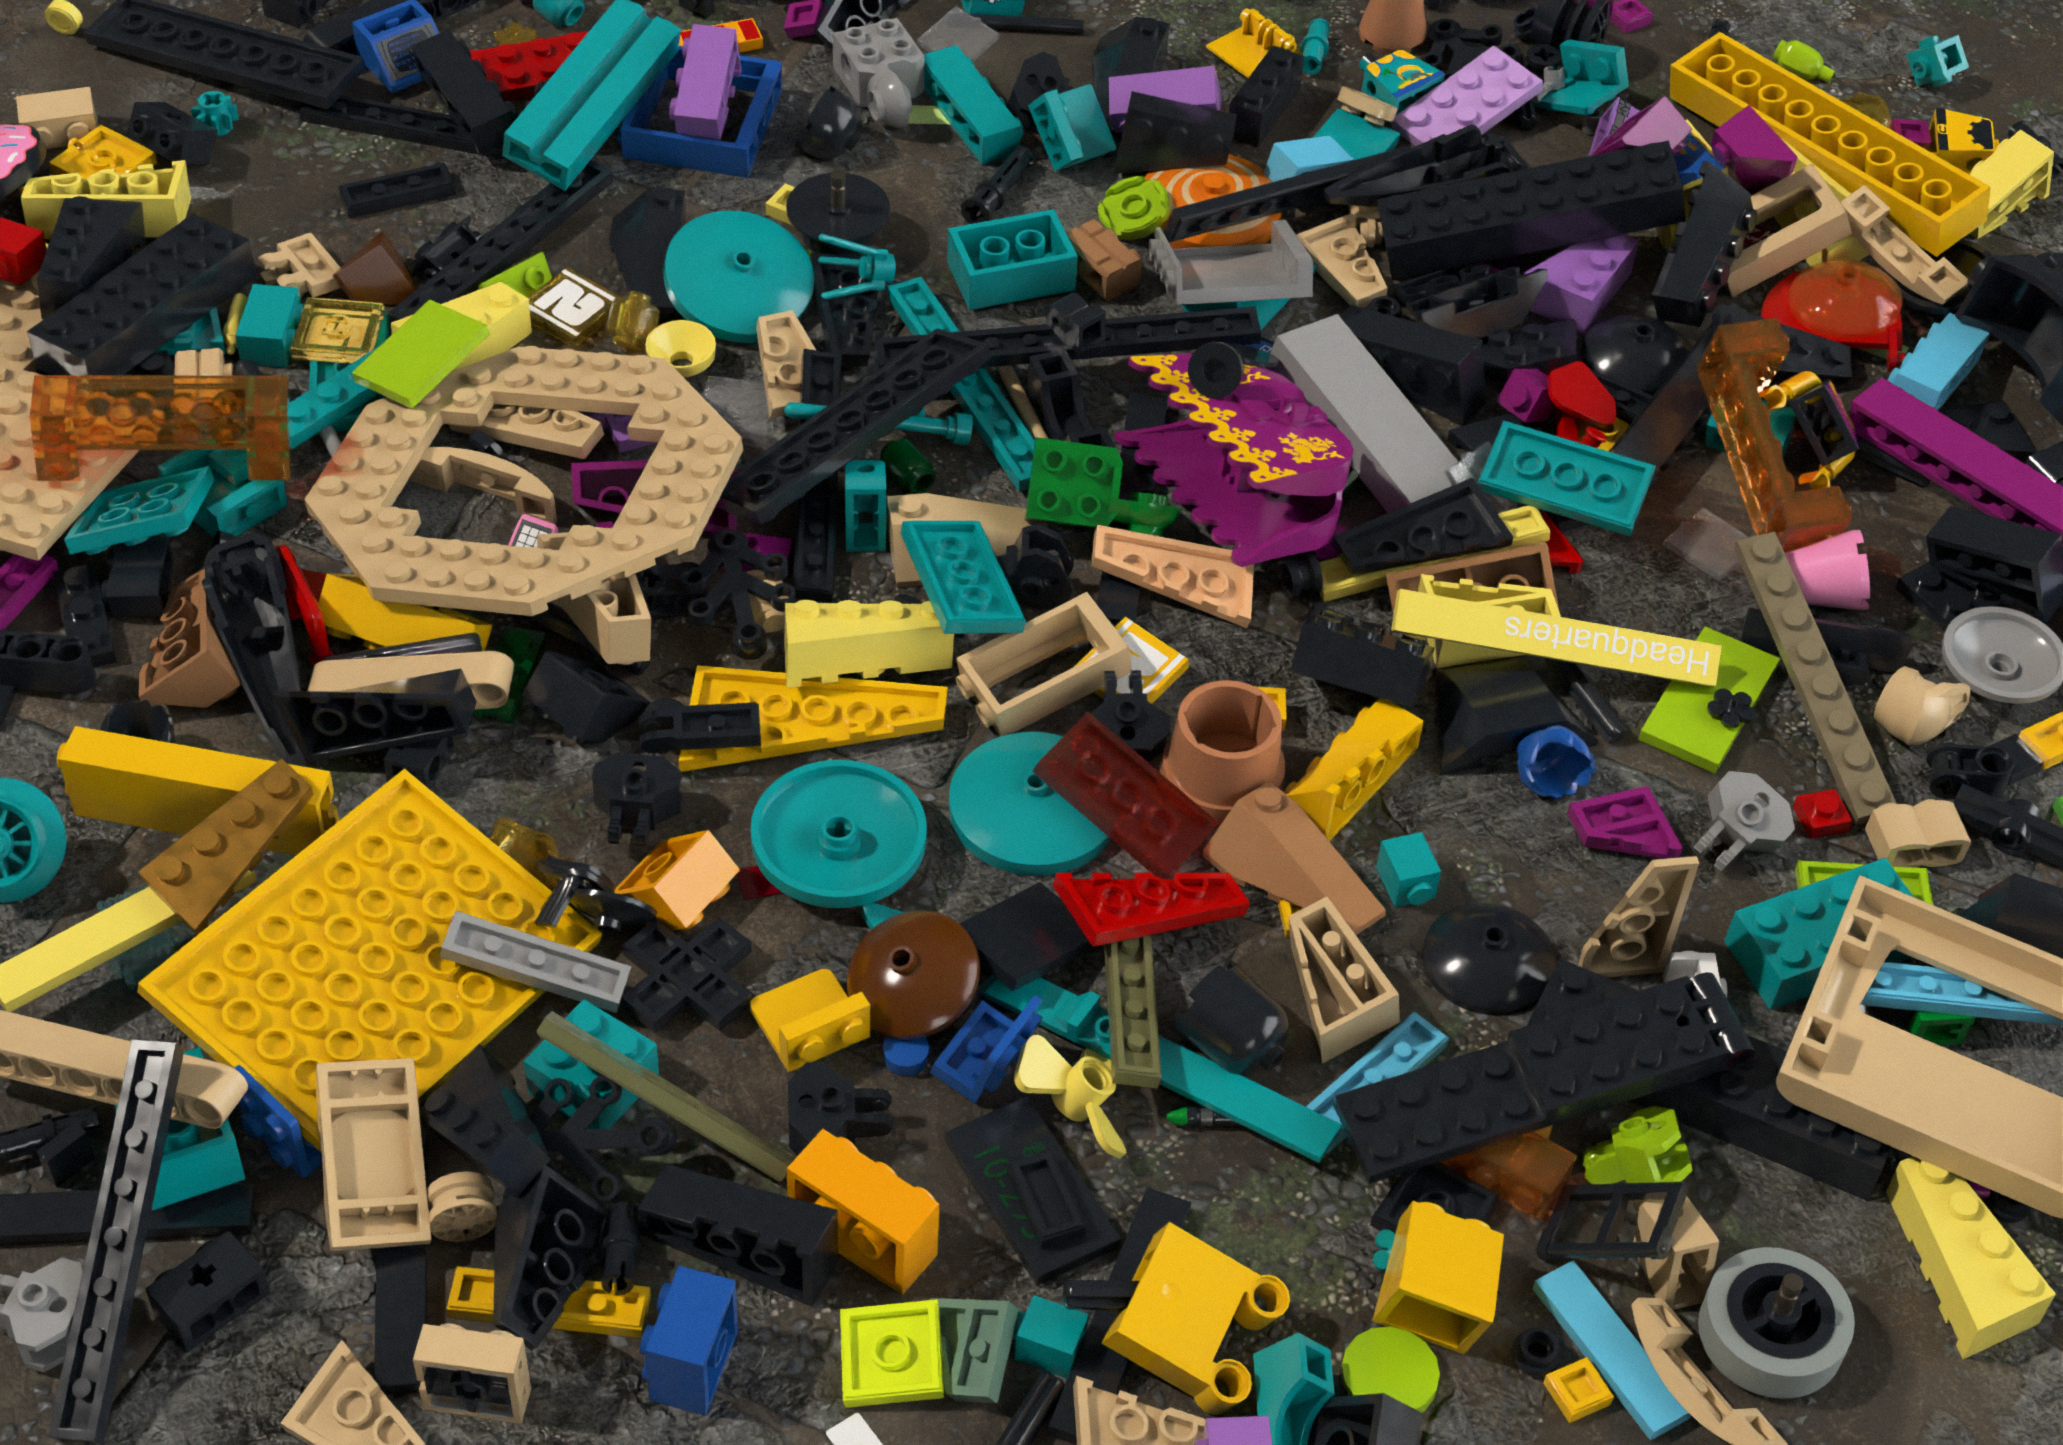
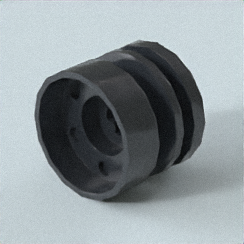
M1541 0L1531 26L1529 45L1548 44L1559 50L1560 44L1566 40L1603 44L1610 25L1613 0Z

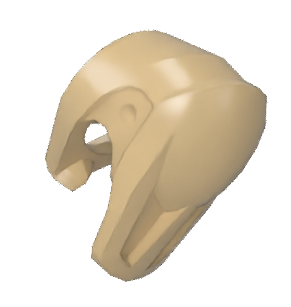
M1903 666L1892 675L1884 687L1875 708L1874 719L1892 736L1900 739L1907 745L1923 744L1938 736L1960 718L1969 703L1970 687L1965 683L1942 682L1936 684L1924 679L1918 670Z

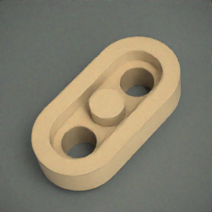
M1345 86L1341 87L1337 100L1343 102L1341 109L1361 116L1362 111L1366 112L1365 120L1384 126L1386 120L1393 122L1398 109L1368 94Z

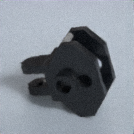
M1041 52L1024 60L1006 107L1014 117L1021 121L1023 130L1028 131L1036 127L1028 107L1029 104L1046 92L1057 89L1058 94L1075 88L1068 85L1070 79L1064 77L1057 57Z
M1040 524L1023 527L1015 544L1007 546L1006 555L996 557L1013 594L1016 595L1019 602L1029 601L1047 610H1052L1066 603L1073 592V583L1069 575L1074 567V560L1060 533ZM1055 550L1058 552V554L1053 555L1046 551Z
M1131 670L1128 678L1130 693L1116 694L1117 676L1115 671H1104L1103 703L1084 718L1081 733L1082 744L1099 755L1107 765L1147 764L1165 749L1167 737L1170 736V717L1147 701V693H1143L1141 670ZM1119 751H1131V752H1129V753H1127V754H1123V753H1121V752H1119Z
M619 752L595 763L592 775L594 803L610 817L607 840L609 844H619L623 828L634 829L636 846L646 847L650 830L655 831L656 824L681 813L683 793L679 790L682 772L663 756ZM635 766H643L646 768V770L644 772L640 769L632 768Z
M806 1062L788 1082L789 1148L798 1156L822 1129L837 1138L844 1137L854 1145L855 1138L889 1135V1132L893 1129V1120H891L889 1114H880L879 1111L884 1112V1110H888L889 1106L892 1105V1095L883 1088L854 1089V1080L845 1081L826 1062Z

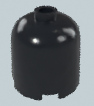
M1233 960L1228 963L1227 971L1219 965L1196 985L1189 994L1195 1002L1189 1008L1186 1015L1177 1011L1171 1025L1177 1034L1207 1059L1215 1062L1229 1073L1239 1074L1243 1077L1253 1075L1262 1068L1271 1071L1286 1054V1050L1282 1047L1289 1031V1023L1285 1011Z

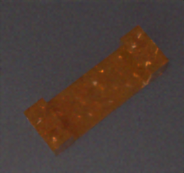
M1771 318L1719 325L1696 369L1755 535L1775 532L1784 553L1844 533L1852 521V509L1849 502L1844 500L1840 486L1794 492L1795 483L1793 476L1786 470L1782 459L1781 443L1779 439L1774 437L1770 426L1769 410L1765 404H1762L1758 393L1768 388L1789 352V339L1787 334L1782 332L1778 319Z
M34 375L29 417L37 481H80L83 450L247 449L249 480L291 479V421L288 376Z

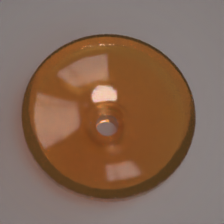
M1851 259L1828 260L1808 267L1794 278L1788 294L1789 308L1801 324L1816 333L1840 339L1865 338L1887 330L1888 326H1892L1898 319L1903 303L1902 293L1898 284L1887 273L1866 262Z

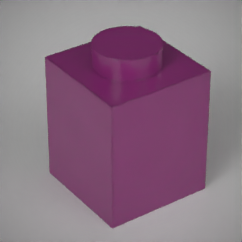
M1514 369L1496 401L1524 422H1547L1556 406L1548 395L1547 376L1538 369Z

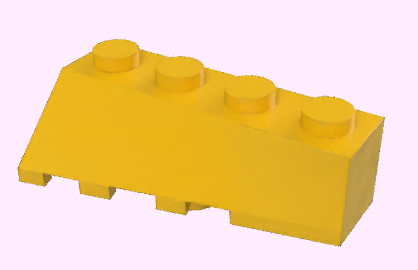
M327 574L318 603L324 615L325 626H328V634L348 640L351 639L352 635L365 639L363 646L369 649L466 633H477L481 638L482 651H485L492 629V624L450 608L439 607V610H435L434 606L374 600L369 594L366 584L361 578L358 579L355 574Z
M1379 698L1370 708L1364 707L1357 715L1353 726L1346 733L1341 731L1333 740L1329 751L1322 758L1320 756L1315 757L1308 766L1305 776L1298 783L1295 781L1291 782L1284 793L1303 809L1330 842L1418 749L1424 721L1395 703Z

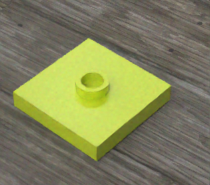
M938 1299L840 1309L842 1392L845 1408L944 1398L940 1307Z

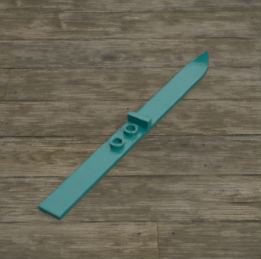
M876 903L860 906L862 917L870 930L886 919L904 913ZM1040 977L1015 991H1011L997 979L982 995V997L1020 1015L1032 997L1037 995L1043 999L1037 1011V1014L1043 1017L1039 1024L1040 1026L1111 1060L1108 1010L1101 1007L1100 995L1090 991L1077 996ZM1159 1036L1162 1075L1160 1085L1318 1163L1321 1162L1341 1132L1342 1124L1239 1074L1229 1073L1215 1062Z

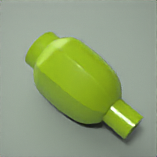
M1781 40L1772 56V59L1778 61L1779 66L1804 80H1811L1817 77L1829 83L1835 73V70L1823 65V58L1819 52L1798 40L1789 42Z

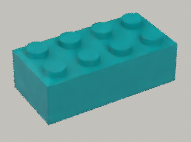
M1886 858L1735 911L1724 942L1769 1010L1811 995L1859 875L1913 897ZM1893 950L1889 953L1885 962L1899 963L1913 957Z

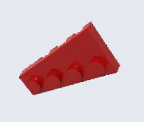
M1056 873L1052 885L1093 947L1244 916L1250 904L1229 873H1175L1173 879H1162L1153 876V873H1135L1134 879H1112L1110 873H1092L1091 879H1073L1072 873Z

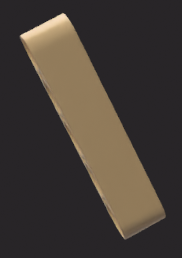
M497 651L326 660L314 665L307 691H342L461 668L477 701L475 709H491L503 706L508 700L514 662L506 654Z

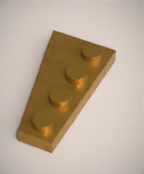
M280 759L138 871L141 879L197 936L209 926L207 921L219 906L224 907L235 894L233 888L248 870L252 872L263 859L262 852L274 838H280L314 795L312 788L288 763Z

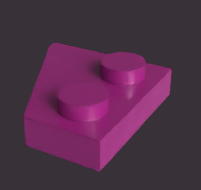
M1648 786L1574 802L1569 805L1567 815L1584 847L1663 859L1680 858L1683 847Z

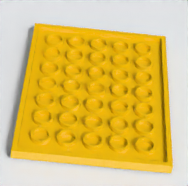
M403 769L138 983L137 993L215 1061L233 1068L241 1065L297 1119L301 1135L322 1153L317 1121V1063L414 1058L418 1105H420L452 1075L479 1043L483 1047L546 992L536 987L440 958L441 948L455 911L588 953L600 943L602 933L569 905L564 910L556 927L537 926L534 922L552 891L406 769Z

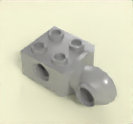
M898 18L883 19L877 23L850 27L844 31L832 33L833 68L860 107H868L874 121L883 120L891 127L905 129L908 125L909 114L912 112L911 98L917 97L924 91V54Z

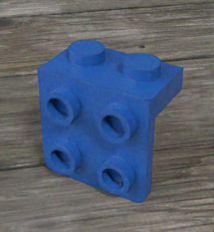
M1034 995L1014 1022L984 1001H981L933 1064L930 1073L975 1104L985 1090L993 1094L1007 1075L1008 1071L1006 1069L1013 1060L1018 1061L1022 1045L1032 1036L1042 1021L1043 1017L1037 1014V1011L1043 999Z

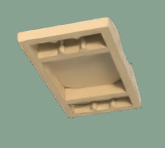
M414 1058L317 1063V1121L322 1150L324 1208L330 1250L342 1251L430 1244L431 1231Z

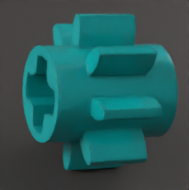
M219 91L203 93L197 98L198 106L191 108L192 117L217 129V136L227 134L233 129L232 121L239 120L237 104H232L231 96H225Z

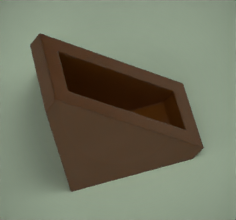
M384 232L377 234L332 275L355 306L359 304L398 305L418 289L406 262Z

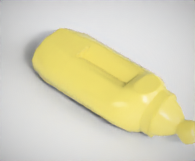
M241 293L235 294L233 297L227 322L223 328V341L227 346L226 352L229 355L234 354L235 349L238 348L235 335L248 300Z

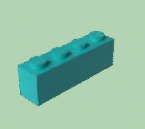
M958 45L924 54V91L980 164L985 165L1008 158L1014 148L1020 146V140L1024 134L1022 123L1008 110L1003 98L998 97L992 90L987 78L982 77L977 71L972 59L966 57Z

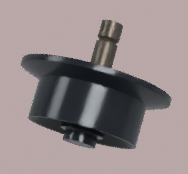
M837 169L831 173L813 176L798 184L788 196L786 212L789 221L802 233L804 244L812 252L859 255L861 253L820 241L819 235L826 234L870 247L874 242L875 233L888 220L890 202L884 190L873 181Z

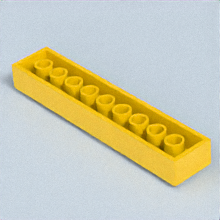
M1721 32L1670 65L1671 99L1718 127L1750 105L1781 139L1788 142L1852 194L1863 185L1868 187L1891 208L1887 218L1915 244L1936 257L1987 221L1991 190L1989 185Z

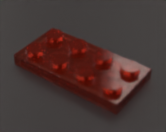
M1089 712L1036 764L1032 771L1149 872L1162 879H1170L1219 824L1218 821Z

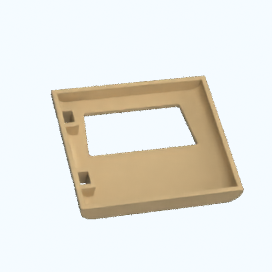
M1859 875L1776 1078L1779 1092L1796 1106L2048 1215L2063 1218V1097L1887 1024L1859 1010L1862 1000L1891 951L1896 950L2063 1020V959Z

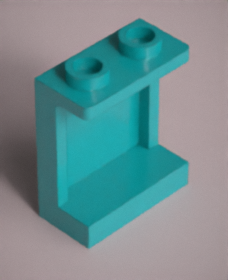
M220 429L159 465V477L210 466L207 454L230 441L229 434ZM210 466L215 481L193 521L212 537H214L218 530L237 537L288 505L283 477L274 469L269 470L263 475L257 471L235 486Z

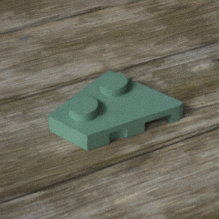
M930 1298V1300L938 1299L940 1307L942 1361L944 1364L943 1382L946 1395L955 1401L998 1404L1019 1308L1010 1301Z

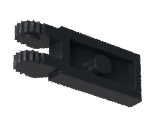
M757 702L673 706V709L646 711L640 715L639 719L640 730L642 729L643 732H646L640 736L641 750L648 754H666L673 748L675 750L761 746L759 704Z

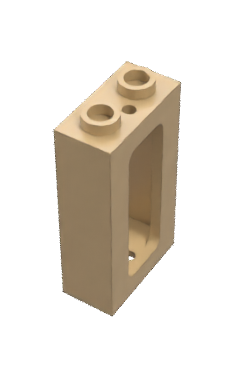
M1813 164L1751 196L1753 209L1757 211L1756 225L1808 197L1817 211L1744 249L1740 257L1734 259L1730 267L1728 281L1724 285L1732 297L1852 234L1847 212Z
M1085 592L1026 622L1023 633H1005L957 657L960 675L955 679L964 698L969 699L972 697L977 704L975 706L976 711L986 728L992 726L1000 737L1013 734L1104 687V671H1115V675L1119 679L1129 674L1132 668L1129 646L1088 592ZM1080 641L1090 642L1099 654L1001 705L989 690L995 684Z

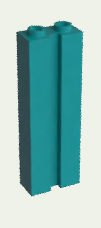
M615 0L504 133L502 156L566 191L676 55L681 29L659 16H656L654 19L647 17L646 11L638 3L630 0Z

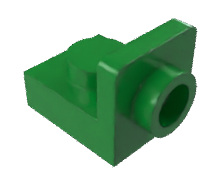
M1914 1011L1906 1032L1937 1045L1962 1044L1976 1017Z

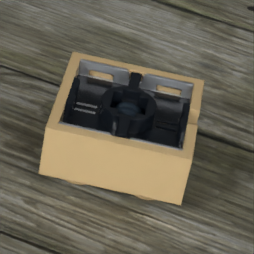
M451 1323L441 1324L440 1326L423 1324L413 1357L417 1381H421L419 1392L423 1410L522 1424L531 1391L524 1339L500 1330L485 1333L466 1330L459 1325Z

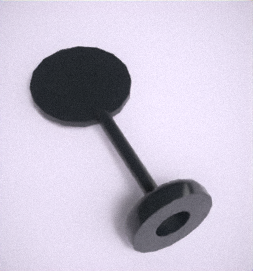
M1210 342L1200 346L1192 354L1188 363V376L1192 386L1198 393L1208 398H1222L1230 395L1239 387L1244 375V364L1272 368L1277 367L1278 358L1266 351L1242 344Z

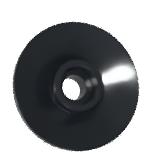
M576 889L573 890L572 898L569 901L580 912L595 919L594 928L608 933H620L622 925H640L652 922L657 916V911L652 906L640 900L608 891Z

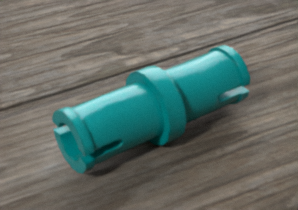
M1317 18L1312 20L1309 24L1308 34L1302 40L1301 50L1302 55L1305 56L1303 72L1309 75L1320 71L1322 59L1328 53L1329 42L1327 38L1330 33V24L1324 19Z

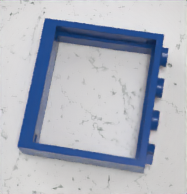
M678 46L676 55L626 115L625 120L619 124V134L616 139L622 145V158L748 178L783 90L782 62L740 55L742 71L740 77L733 76L731 86H735V90L755 92L735 143L646 129L667 80H676L678 68H684L683 46Z

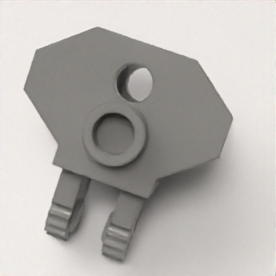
M1729 771L1707 795L1712 822L1707 827L1709 830L1693 847L1701 853L1706 851L1715 842L1716 836L1719 837L1730 847L1728 850H1724L1716 859L1714 866L1720 871L1737 854L1740 856L1744 851L1773 853L1795 830L1790 803L1757 774ZM1758 794L1764 795L1768 800V804Z
M60 1258L34 1273L22 1271L19 1278L0 1273V1298L7 1299L5 1304L0 1303V1328L6 1329L9 1338L16 1341L26 1368L46 1372L64 1362L70 1334L68 1332L72 1325L83 1273L80 1262Z

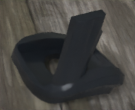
M550 854L546 859L538 861L536 869L545 878L558 881V884L540 909L541 911L534 923L537 926L556 927L572 898L573 890L594 889L615 893V884L594 866L579 862L563 861Z

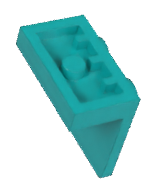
M1566 40L1560 44L1562 65L1565 69V87L1559 90H1551L1539 103L1533 102L1534 107L1546 108L1549 112L1565 111L1580 117L1591 115L1595 112L1596 108L1607 101L1613 100L1618 93L1629 87L1624 47Z
M1091 84L1060 94L1055 89L1044 93L1028 105L1054 172L1116 150L1115 142Z

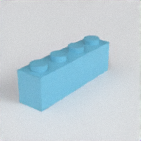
M1949 313L1940 324L1935 322L1932 325L1926 338L1921 337L1914 352L1907 353L1900 369L1895 367L1888 381L1938 411L1979 362L1990 333L1960 321L1954 314Z

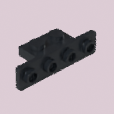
M1749 608L1746 613L1740 641L1762 651L1779 653L1761 610ZM1814 618L1844 686H1851L1853 684L1865 686L1869 672L1868 669L1895 673L1901 667L1906 666L1912 643L1910 634ZM1781 658L1782 672L1788 673Z

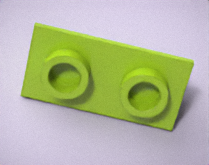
M540 252L478 285V290L502 282L530 300L555 285L544 252Z

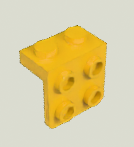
M829 969L817 970L758 995L750 1001L752 1015L788 1072L802 1067L806 1062H814L870 1037V1003L862 992L848 997Z

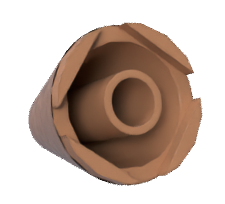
M1370 0L1359 24L1360 39L1364 43L1365 39L1373 44V50L1388 55L1397 50L1411 53V49L1417 45L1421 48L1427 35L1424 0Z

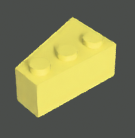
M2020 129L2010 139H2004L1997 146L1995 152L1985 161H1979L1969 175L1991 187L1987 221L1969 234L1979 239L2004 224L2008 219L2005 215L2015 209L2022 213L2029 207L2027 202L2036 196L2041 200L2048 197L2054 151Z
M1421 574L1418 592L1561 617L1551 589L1499 583L1498 588L1473 585V580L1460 579L1459 583L1434 581L1433 575ZM1427 638L1429 646L1435 648L1432 657L1436 669L1525 655Z

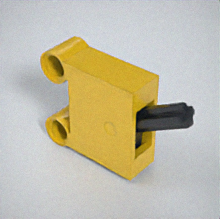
M1169 1222L1153 1235L1132 1281L1068 1280L1063 1286L1062 1301L1068 1310H1117L1102 1344L1191 1395L1204 1412L1218 1415L1245 1400L1252 1386L1250 1373L1239 1361L1223 1359L1218 1363L1213 1362L1233 1316L1243 1328L1260 1330L1285 1313L1289 1307L1290 1295L1285 1283L1278 1277L1257 1274ZM1254 1294L1260 1295L1265 1300L1267 1312L1261 1310L1256 1305ZM1216 1377L1222 1379L1227 1384L1229 1397L1222 1395L1218 1391L1215 1384Z

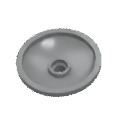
M1988 606L1974 608L1958 615L1951 621L1945 631L1942 640V654L1947 667L1961 683L1967 684L1971 691L1982 697L2010 704L2032 703L2052 695L2063 682V643L2048 626L2026 613L2005 607Z

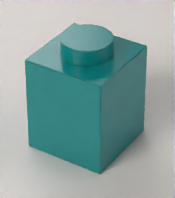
M1419 832L1381 841L1376 869L1394 907L1409 904L1420 905L1428 900L1435 899L1441 870L1423 833Z
M1033 1295L1027 1312L1018 1311L1012 1337L1013 1340H1016L1014 1360L1068 1379L1088 1330L1089 1314L1078 1310H1068L1064 1305Z

